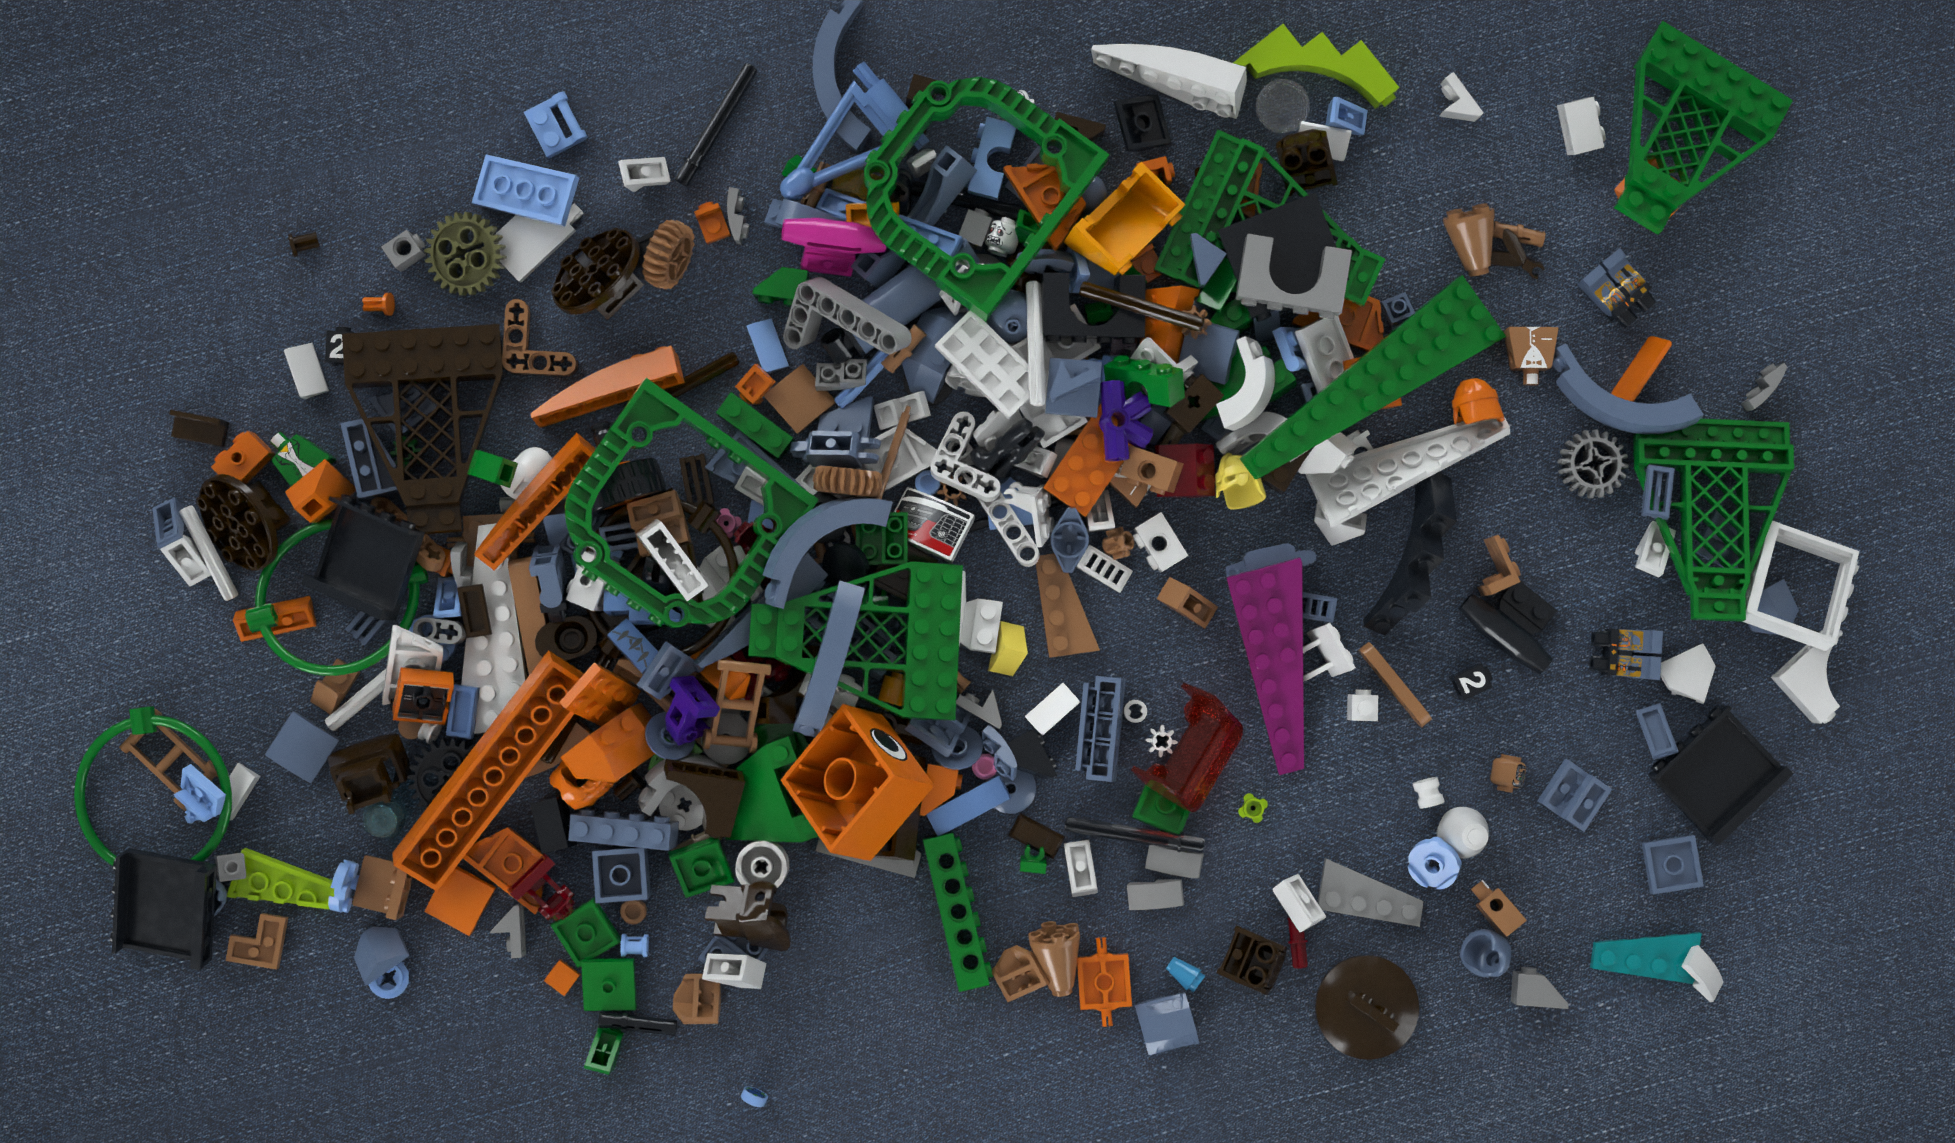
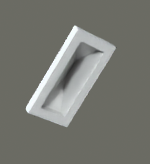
M1317 501L1314 521L1331 546L1364 534L1367 514L1360 513L1330 528Z

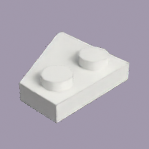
M993 410L988 415L986 421L980 424L972 433L978 447H983L988 451L992 450L995 447L996 439L1023 418L1019 410L1010 419L1000 411L996 412Z

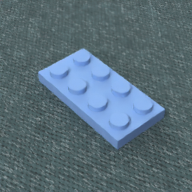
M486 154L472 204L565 227L579 177L574 174Z

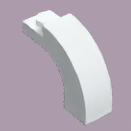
M1246 336L1236 340L1246 369L1244 384L1233 397L1216 404L1224 428L1232 431L1248 425L1264 411L1271 399L1275 383V370L1272 359L1265 356L1260 357L1262 349L1259 343Z

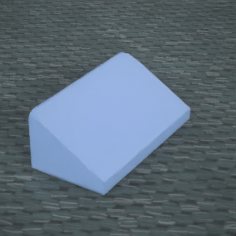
M772 319L746 325L761 367L765 372L770 374L789 367Z

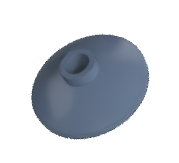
M667 712L656 714L646 725L645 738L648 746L656 755L663 759L680 760L685 758L692 751L695 740L679 746L666 730L665 717Z
M966 726L948 757H945L932 747L931 749L934 759L940 765L948 769L960 770L972 766L979 760L983 751V745L977 731Z
M1017 770L1016 778L1012 781L1009 777L1002 776L996 772L993 777L986 779L988 781L1000 775L1005 786L1014 784L1016 787L1015 792L1009 793L1011 799L994 807L1000 812L1007 814L1021 812L1032 803L1035 797L1036 782L1032 774Z

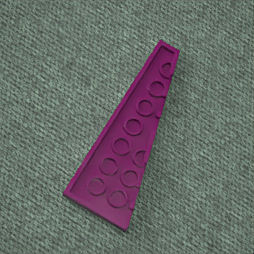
M1298 557L1226 577L1279 775L1304 769L1302 561Z

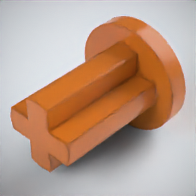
M385 293L383 297H364L362 299L363 311H383L386 316H392L394 313L395 300L392 293Z

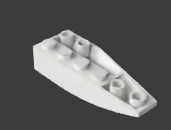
M1107 44L1093 45L1091 48L1093 63L1102 68H1107L1192 105L1198 110H1209L1224 118L1231 117L1237 119L1247 82L1246 67L1201 53L1164 46Z

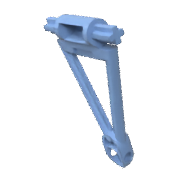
M865 61L857 65L853 72L868 91L864 93L853 80L798 167L781 182L780 191L785 199L797 201L809 193L813 187L866 166L865 160L872 150L813 173L811 171L854 102L882 136L889 129L891 131L894 130L898 125L896 121L904 110L909 111V108L884 78L879 80ZM923 133L914 146L919 151L930 140Z

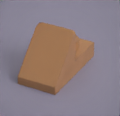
M337 658L332 666L347 663ZM358 671L339 676H325L323 680H318L310 702L331 715L337 710L361 672Z

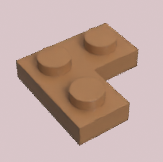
M262 913L259 918L256 938L236 934L230 935L226 961L279 969L288 917Z

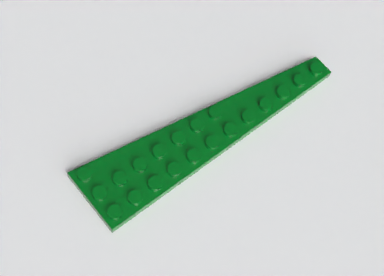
M1461 275L1239 459L1253 478L1259 479L1502 340L1506 335L1464 276Z

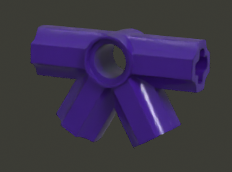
M1104 381L1100 383L1102 415L1099 419V426L1104 435L1105 460H1128V443L1140 449H1145L1153 436V429L1138 421L1139 418L1152 410L1151 403H1149L1148 397L1142 394L1141 391L1125 400L1124 381ZM1111 416L1116 417L1118 426L1112 423Z

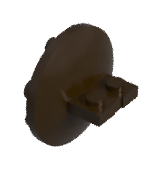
M618 228L605 231L592 238H584L580 242L579 248L561 261L560 265L562 267L551 289L554 303L564 313L571 315L583 314L597 309L609 320L628 299L644 286L633 274L640 254L638 241L628 231ZM583 251V253L577 259H575L576 255Z
M218 474L207 479L202 484L199 497L196 498L206 532L212 543H215L221 550L222 556L227 562H234L248 570H261L275 560L278 550L276 531L287 526L291 518L279 504H276L271 498L272 496L259 481L247 486L233 476Z
M1358 955L1339 962L1324 976L1316 994L1315 1014L1321 1032L1337 1050L1357 1059H1379L1396 1052L1409 1040L1415 1030L1419 1017V999L1413 982L1395 963L1379 956Z

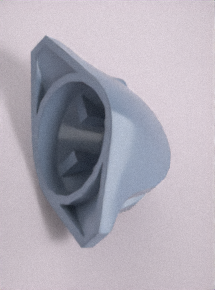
M1068 507L1051 533V546L1064 573H1072L1089 544L1087 529L1075 507Z

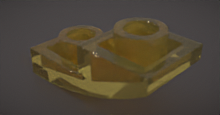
M857 169L834 178L831 189L853 198L858 196L866 200L868 189L864 185V171ZM873 173L870 175V177L874 180H880L883 178Z

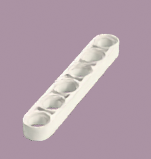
M951 441L947 450L952 452L953 448L959 443ZM968 443L966 453L959 462L970 466L974 465L970 456L973 449ZM966 473L961 474L967 484L972 482L973 477L967 476ZM977 478V483L974 489H977V486L980 485L979 478ZM1001 491L999 497L992 502H986L977 498L1017 561L1025 567L1035 565L1039 560V550L1011 506L1005 502V497ZM1004 506L1007 509V514L1004 518L998 519L993 516V511L996 507ZM1018 527L1021 530L1020 537L1015 540L1009 539L1007 537L1008 529ZM1024 548H1032L1035 551L1034 557L1029 561L1023 560L1020 557V553Z

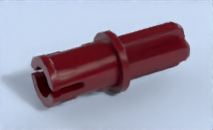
M1289 917L1287 920L1290 941L1287 942L1291 946L1292 966L1295 969L1306 968L1308 966L1306 942L1308 940H1305L1304 931L1299 932Z

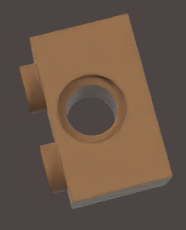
M1130 445L1129 459L1124 460L1120 475L1127 477V483L1141 487L1142 483L1151 486L1150 491L1164 495L1165 491L1174 493L1184 463ZM1150 465H1154L1156 473L1152 478H1148L1146 470Z

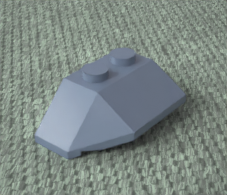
M947 306L926 310L922 313L916 325L927 335L912 351L913 355L910 358L907 356L902 362L910 392L925 391L927 401L932 404L942 389L946 374L952 365L935 348V344L968 313L958 312L954 316Z

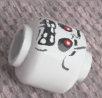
M1002 217L1001 221L995 220L991 222L985 237V244L988 246L989 252L997 256L1007 257V254H1013L1016 251L1019 240L1015 231L1016 222L1014 220Z

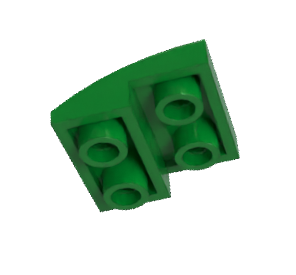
M890 512L886 527L875 524H856V546L865 553L869 566L902 565L907 563L908 512Z

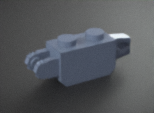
M811 431L806 441L791 442L790 453H792L794 458H803L804 462H810L812 467L862 468V464L878 463L879 456L876 453L864 452V449H880L881 441L876 438H861L858 433L853 431Z
M1285 543L1248 551L1243 555L1242 561L1225 567L1226 577L1298 557L1301 558L1302 566L1314 563L1317 555L1311 549L1296 552L1294 546Z

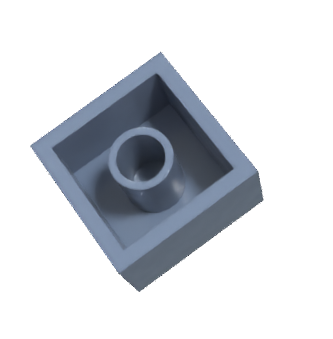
M620 846L596 848L592 851L595 903L649 899L651 887L648 848Z

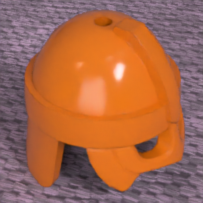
M1479 378L1461 381L1452 400L1454 425L1457 422L1464 421L1465 424H1472L1489 419H1497L1498 422H1503L1505 418L1496 390L1486 381Z

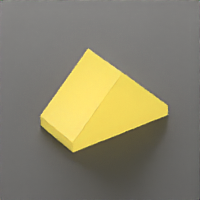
M1000 621L996 652L991 654L988 671L1013 676L1028 654L1024 626Z

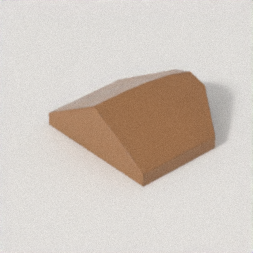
M1018 945L1004 950L996 966L992 969V974L1007 1002L1049 984L1034 953Z
M685 974L683 981L673 995V1011L683 1024H718L721 1009V983L702 979L703 974Z

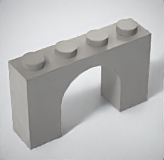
M1247 234L1235 298L1236 300H1241L1242 305L1256 306L1257 303L1267 304V309L1282 311L1283 307L1292 308L1293 313L1308 315L1309 311L1319 313V317L1334 319L1335 315L1339 316L1342 313L1352 250L1326 246L1322 251L1319 276L1315 286L1302 294H1290L1279 289L1270 276L1269 264L1274 238Z

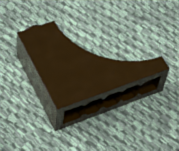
M666 759L664 765L666 780L684 785L702 803V824L705 834L713 838H730L745 785L742 771Z

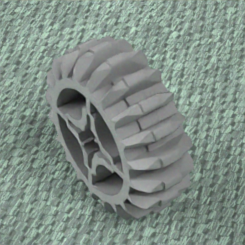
M1598 429L1592 430L1590 435L1588 430L1582 431V437L1579 434H1575L1572 436L1573 441L1568 440L1565 442L1569 450H1560V454L1566 458L1558 460V464L1565 466L1558 473H1566L1567 477L1562 482L1565 484L1571 481L1572 484L1569 490L1574 491L1579 488L1578 496L1580 497L1584 496L1586 491L1588 499L1594 498L1595 493L1598 498L1604 497L1605 492L1612 494L1614 492L1613 486L1618 488L1622 485L1617 478L1625 479L1627 476L1621 472V469L1629 467L1628 464L1622 463V460L1628 458V455H1620L1619 452L1624 446L1622 444L1615 446L1617 438L1612 437L1608 440L1609 433L1606 431L1599 435ZM1593 444L1601 446L1609 456H1601ZM1584 445L1583 460L1579 464H1575V456ZM1591 461H1603V463L1592 468L1590 466L1583 467V465L1589 464ZM1611 464V472L1608 478L1602 482V477H1604L1603 469L1606 465ZM1577 472H1585L1589 479L1593 481V484L1582 480Z

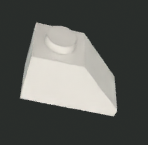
M1339 432L1315 446L1302 463L1298 472L1301 474L1334 473L1340 467L1345 469L1354 460L1355 457L1352 454L1358 446L1343 433Z
M707 953L702 979L740 988L761 989L766 963L749 955Z

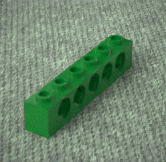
M952 831L940 836L935 835L923 838L958 990L962 992L989 985V978L993 977L990 962L985 963L983 953L987 952L984 937H978L977 927H981L978 911L972 912L970 902L975 901L972 886L966 887L964 877L969 876L966 861L960 862L958 852L963 851L960 836L955 837ZM948 853L953 856L954 863L950 867H944L940 864L939 858L942 854ZM949 879L958 880L960 883L959 890L956 892L948 891L945 887L946 881ZM955 904H962L966 908V913L962 917H955L951 912V908ZM962 929L969 930L972 933L971 940L961 942L957 937L958 932ZM975 955L978 958L977 965L967 967L963 962L965 956Z

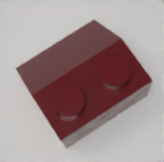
M1155 445L1156 454L1184 463L1174 493L1165 491L1164 495L1157 493V497L1199 498L1215 496L1214 445Z

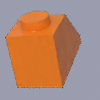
M928 763L926 774L935 786L922 800L920 815H927L955 794V789H961L963 775L958 774L959 770Z

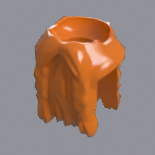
M561 761L560 765L549 777L553 788L560 791L562 800L574 810L594 805L597 799L601 798L615 784L613 782L589 779L579 787L576 782L577 779L563 761Z

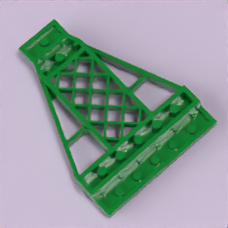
M1664 21L1658 25L1633 67L1636 69L1629 170L1625 176L1624 190L1614 206V209L1657 235L1662 232L1671 214L1681 205L1764 147L1774 137L1793 101ZM1645 75L1672 91L1664 106L1644 95ZM1687 102L1690 112L1682 113L1679 103ZM1645 108L1655 114L1657 120L1641 146L1642 109ZM1671 109L1673 110L1674 115H1669ZM1708 115L1712 125L1704 126L1701 119L1702 116ZM1693 118L1696 128L1688 129L1685 119ZM1677 121L1680 131L1672 132L1669 122ZM1728 125L1757 144L1743 154H1740L1722 143L1721 136ZM1662 128L1663 134H1658L1660 129ZM1713 131H1714V133L1712 134V136H1711V138H1710V140H1709L1708 135H1707V132H1713ZM1698 134L1702 144L1694 145L1690 135ZM1682 137L1686 147L1678 148L1674 138ZM1666 140L1670 150L1661 151L1658 141ZM1650 147H1652L1653 153H1648ZM1704 150L1701 157L1698 158L1696 151ZM1713 151L1731 161V163L1706 181L1699 182L1698 179ZM1688 153L1691 163L1683 164L1680 154ZM1672 156L1675 166L1667 167L1664 157ZM1656 159L1659 169L1649 164L1648 160ZM1693 169L1690 177L1688 178L1686 170ZM1678 172L1681 182L1672 178L1670 173Z
M1217 130L1184 202L1185 206L1180 211L1182 218L1173 226L1154 271L1191 288L1200 289L1202 292L1203 288H1199L1190 242L1191 234H1199L1224 251L1222 243L1219 244L1216 233L1218 230L1231 225L1237 211L1241 221H1243L1245 218L1241 210L1242 208L1254 204L1257 213L1261 214L1260 207L1271 210L1284 205L1291 189L1301 198L1308 194L1267 153L1264 147L1244 138L1238 139ZM1260 160H1265L1289 185L1279 205L1247 190ZM1242 199L1249 201L1240 205ZM1322 209L1332 237L1336 241V247L1352 250L1348 272L1349 281L1346 284L1344 299L1363 307L1385 258L1363 249ZM1234 286L1231 293H1236L1237 287Z
M1700 419L1692 426L1670 433H1633L1634 470L1643 491L1646 477L1644 469L1649 464L1675 468L1680 473V502H1671L1670 509H1677L1681 513V556L1666 520L1662 518H1655L1668 547L1669 554L1687 596H1690L1691 619L1745 621V594L1750 584V576L1790 474L1794 470V445L1790 444L1789 422ZM1700 471L1712 481L1705 488L1694 479ZM1711 471H1716V472H1721V473H1720L1718 476H1716V475H1714ZM1726 472L1736 480V484L1731 489L1720 480ZM1748 473L1780 475L1781 478L1770 506L1749 505ZM1713 484L1725 494L1718 502L1707 492ZM1691 485L1699 492L1693 500ZM1652 489V491H1651V499H1650V508H1651V510H1652V507H1653V499H1654L1653 489ZM1735 489L1737 491V496L1733 493ZM1701 496L1712 505L1705 514L1694 504ZM1727 497L1737 506V509L1731 515L1720 505ZM1664 502L1659 503L1660 512H1662L1661 509H1663ZM1714 509L1726 519L1718 527L1707 517ZM1692 511L1700 518L1693 525ZM1749 512L1766 513L1750 555ZM1701 521L1713 531L1706 539L1694 529ZM1727 522L1737 530V535L1732 540L1720 530ZM1715 534L1726 544L1719 552L1707 542ZM1692 536L1700 543L1694 550ZM1737 539H1738V547L1733 543V542H1735ZM1702 546L1713 556L1706 564L1695 555ZM1728 547L1738 556V560L1732 565L1721 556ZM1717 560L1724 568L1708 566Z
M908 562L847 582L856 586L868 583L867 604H861L859 612L865 614L855 624L856 630L864 639L855 647L850 644L849 649L851 651L846 655L847 658L853 653L861 662L845 661L843 668L861 669L863 671V688L861 692L838 681L837 687L901 717V719L955 721L963 565ZM908 570L907 607L875 605L873 603L874 580ZM838 585L785 602L784 609L766 604H751L748 657L774 658L811 675L817 656L814 658L804 646L814 637L821 644L822 638L818 634L826 627L828 618L821 610H830L832 602H820L819 597L835 593ZM805 609H813L808 615L804 617ZM815 612L826 622L816 632L806 622ZM872 613L891 615L880 623ZM867 615L878 626L869 635L858 625ZM898 615H906V623ZM892 617L903 627L894 637L883 626ZM805 626L810 631L812 636L809 637L803 643V632ZM879 629L890 639L881 649L870 639ZM904 631L905 648L896 641V638ZM865 641L876 651L867 661L856 650ZM891 643L902 653L893 663L882 652ZM802 651L808 658H802ZM879 654L886 663H872L870 661ZM902 657H904V665L896 664ZM869 670L903 672L901 710L868 695Z

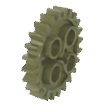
M455 212L454 218L446 215V223L437 222L439 230H430L434 235V239H426L431 244V248L424 249V252L430 253L431 257L427 258L425 262L432 263L433 265L429 268L428 272L437 273L433 280L435 282L442 281L441 288H449V293L456 294L459 292V295L466 296L467 292L469 295H476L477 290L485 292V285L494 286L491 278L500 279V275L496 272L497 269L505 268L499 263L500 260L507 259V256L500 254V251L505 249L506 246L499 245L498 243L503 236L494 235L497 226H489L490 220H481V215L474 214L472 217L470 212H464L463 215L462 213ZM472 230L474 239L470 243L468 241V234ZM451 242L452 251L448 254L446 246ZM482 243H484V247H482V248H480V249H476V248L479 247ZM481 254H483L485 258L484 264L482 266H480L478 262V258ZM456 258L447 265L448 260ZM459 265L463 268V274L460 277L457 275Z

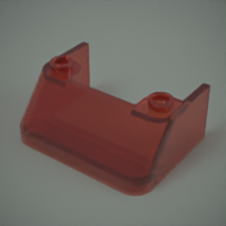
M1183 682L1181 687L1191 697V700L1184 708L1185 719L1190 725L1165 766L1156 763L1149 767L1147 771L1133 766L1131 771L1149 788L1181 808L1193 813L1202 806L1243 735V725L1215 695Z

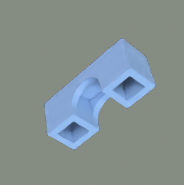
M987 117L985 124L980 123L977 138L981 139L979 148L974 147L970 161L975 163L974 168L977 171L965 185L968 188L969 194L998 200L1004 173L992 170L987 160L995 152L1010 154L1016 128L1007 121Z

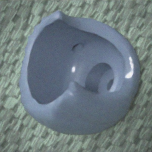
M1489 929L1476 930L1470 933L1463 941L1460 958L1463 965L1473 974L1480 977H1499L1510 966L1512 955L1510 943L1497 932Z

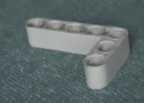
M815 277L798 285L783 335L784 342L791 349H798L815 341L822 317L824 316L886 354H892L908 347L912 339L909 329L823 277Z

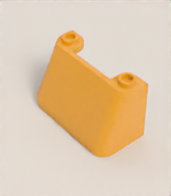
M1142 162L1132 170L1131 176L1126 180L1124 179L1119 187L1090 215L1082 218L1074 225L1064 240V243L1070 249L1113 275L1118 273L1124 275L1133 265L1130 261L1168 224L1173 227L1182 218L1180 211L1184 208L1185 204Z

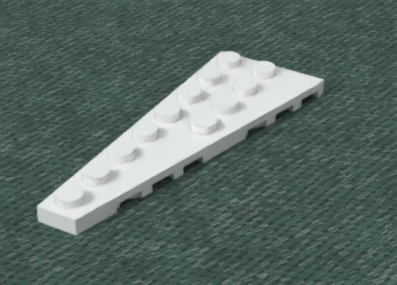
M1489 419L1472 424H1465L1463 421L1456 425H1450L1353 455L1355 458L1347 468L1340 467L1334 473L1306 474V477L1330 528L1504 438L1510 434V426L1506 419L1503 422H1498L1497 419Z
M496 523L478 526L476 550ZM510 555L495 571L476 556L474 560L472 585L483 584L492 630L491 635L466 638L461 685L480 687L474 734L487 731L527 679L522 637L508 570V560H511Z

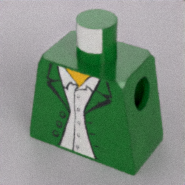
M279 432L270 441L279 451L272 458V462L290 486L294 485L324 459L331 465L337 460L334 456L298 434L289 440L282 432Z

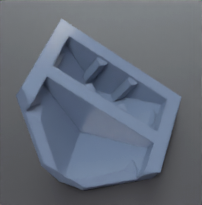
M1781 579L1763 587L1757 611L1793 623L1799 609L1785 580ZM1748 624L1752 632L1777 635L1776 633Z
M371 927L360 936L354 960L364 984L369 985L410 955L397 928Z

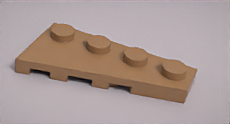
M1055 554L1040 555L1036 563V571L1049 658L1100 651L1069 573L1063 572Z

